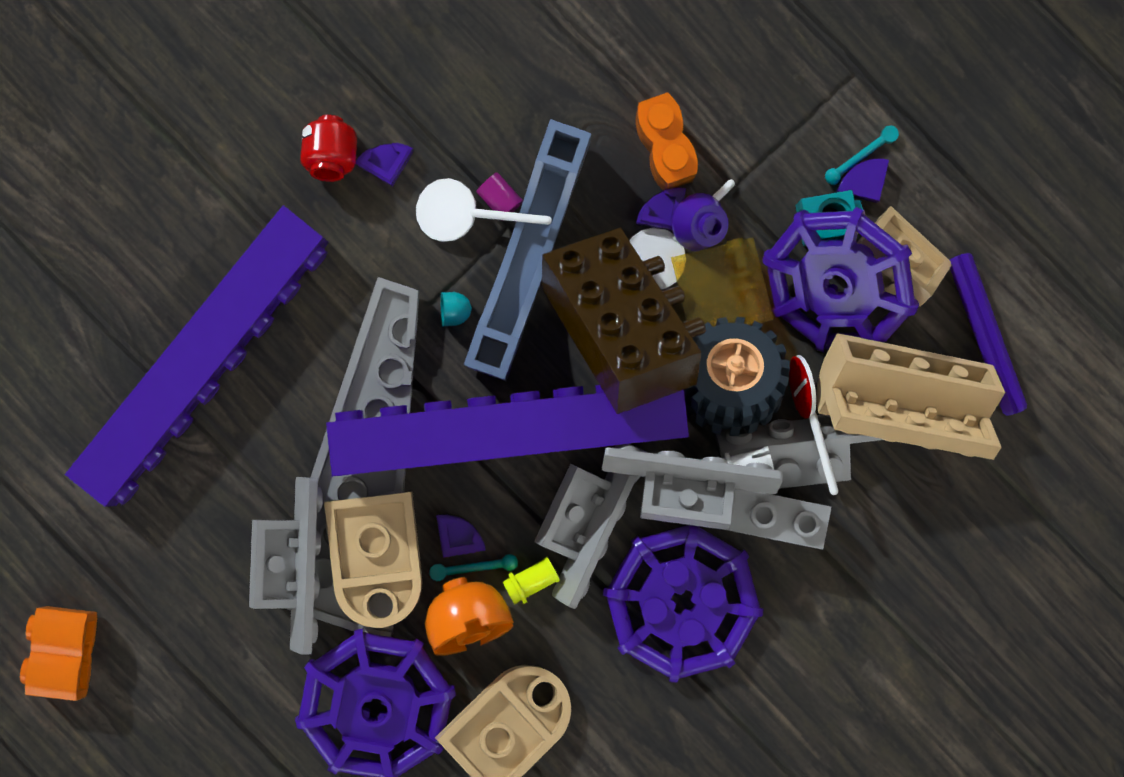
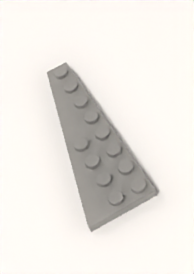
M380 277L377 278L329 422L336 421V412L363 410L364 418L381 417L380 408L407 405V413H410L419 290ZM327 430L310 477L317 478L318 486L321 488L323 495L322 508L320 512H317L316 530L321 535V550L319 555L315 556V573L319 577L320 590L318 598L314 600L313 617L351 631L364 628L367 633L392 637L394 625L383 628L366 627L354 622L340 608L334 592L324 502L403 493L406 469L332 477ZM375 593L369 600V608L375 616L386 617L392 612L393 602L387 594Z

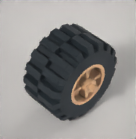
M727 317L718 318L715 327L707 322L705 324V333L693 337V340L701 350L697 385L684 389L686 413L688 416L696 413V424L703 428L708 423L712 425L711 432L719 435L721 428L729 429V436H739L741 428H745L749 434L757 431L759 422L765 426L771 421L773 412L777 413L780 408L789 380L790 364L789 360H784L787 351L783 344L775 345L777 335L771 330L766 334L762 332L763 324L755 320L752 326L744 324V317H736L735 323H728Z

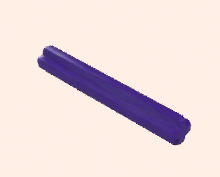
M970 253L955 256L950 259V270L984 363L994 365L1005 391L1004 396L999 402L1002 412L1005 415L1022 412L1027 409V403L973 256Z

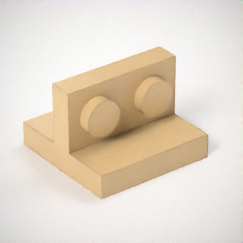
M890 206L878 218L875 224L901 245L907 244L912 251L909 261L914 296L918 300L919 306H922L941 283L951 267V261ZM863 236L857 242V244H864L869 247L876 259L885 256L884 253ZM890 267L882 271L885 292L896 295L893 270Z

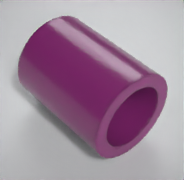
M498 172L489 177L476 191L493 211L513 213L523 203V199Z

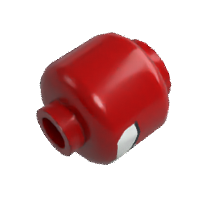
M320 116L318 120L310 122L303 128L300 156L302 166L317 180L326 182L341 180L344 178V175L351 172L355 167L357 133L350 125L344 123L343 119L339 116Z

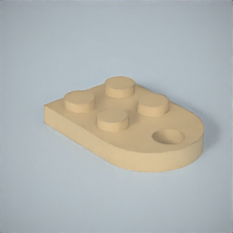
M412 491L324 502L334 592L340 608L354 622L366 627L383 628L400 622L417 605L423 584ZM385 593L391 598L393 609L390 615L378 617L370 611L369 600L373 594Z
M534 665L512 667L501 673L435 739L470 777H522L566 731L571 716V702L568 691L562 681L546 669ZM541 682H549L553 688L551 701L543 706L536 705L532 698L533 689Z

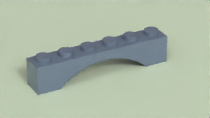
M550 119L519 213L549 216L552 218V223L545 225L516 222L500 270L464 362L466 368L507 381L542 282V254L553 251L590 146L591 133Z

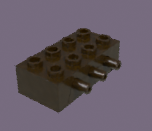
M621 227L542 254V289L617 414L697 385L701 350L693 340V337L704 334L706 331L705 323L700 317L682 323L672 306L685 301L683 289L680 286H676L662 291L654 280L653 275L665 271L663 259L660 256H656L642 261Z

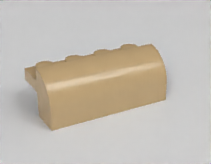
M837 333L820 370L817 384V409L819 414L830 416L834 430L847 434H860L881 438L888 442L897 441L922 446L926 449H939L960 453L968 457L976 456L994 460L1001 449V444L990 417L1004 396L1005 391L994 365Z

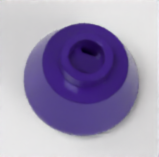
M695 193L687 196L677 206L672 220L673 233L678 243L684 248L692 251H702L723 240L728 230V217L716 198L705 193Z

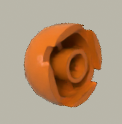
M465 577L453 579L442 586L444 592L433 599L426 612V633L436 656L467 651V644L481 640L480 646L491 642L513 628L512 623H514L506 601L493 586L483 582L468 583Z

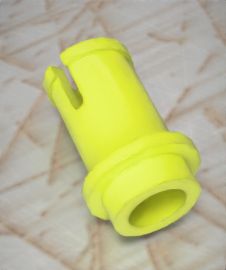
M548 557L543 558L544 560L516 575H513L512 572L509 573L510 578L503 581L514 605L520 601L523 604L527 603V597L560 581Z

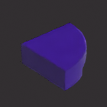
M401 143L383 144L366 150L359 156L355 164L393 187L414 150Z
M871 159L856 165L842 178L836 193L852 190L854 198L874 203L879 202L889 160Z
M670 188L653 196L640 210L636 224L673 231V215L679 203L684 199L686 188Z
M436 515L443 558L486 551L481 534L471 523L455 515Z

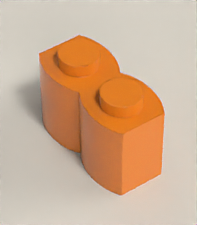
M667 92L639 102L636 113V130L642 144L651 152L650 168L656 183L665 191L693 182L698 170L697 155L690 140L682 133L683 117L675 99Z
M50 606L36 608L35 615L29 617L26 625V639L31 641L30 656L24 659L20 670V681L22 684H25V695L73 701L86 697L91 675V654L96 636L97 612Z

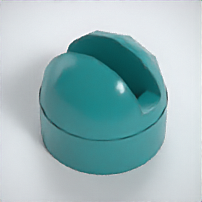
M441 292L442 325L457 326L465 322L469 318L472 309L468 298L458 292Z

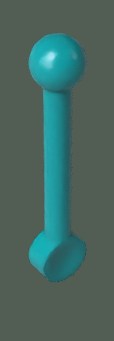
M892 125L886 126L881 131L880 137L837 169H828L825 173L826 182L831 185L838 184L841 180V175L885 143L891 144L896 141L899 136L898 129Z
M507 554L500 560L450 567L435 564L431 567L429 574L433 580L441 581L447 575L497 568L512 571L517 568L518 560L516 556Z

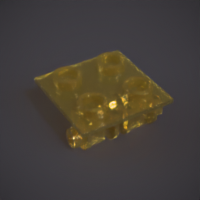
M753 237L744 240L743 238L727 241L724 245L671 257L677 285L683 289L685 294V301L682 305L686 321L700 317L705 324L709 322L715 327L717 319L727 317L728 323H735L736 317H744V324L752 325L754 320L759 323L774 320Z

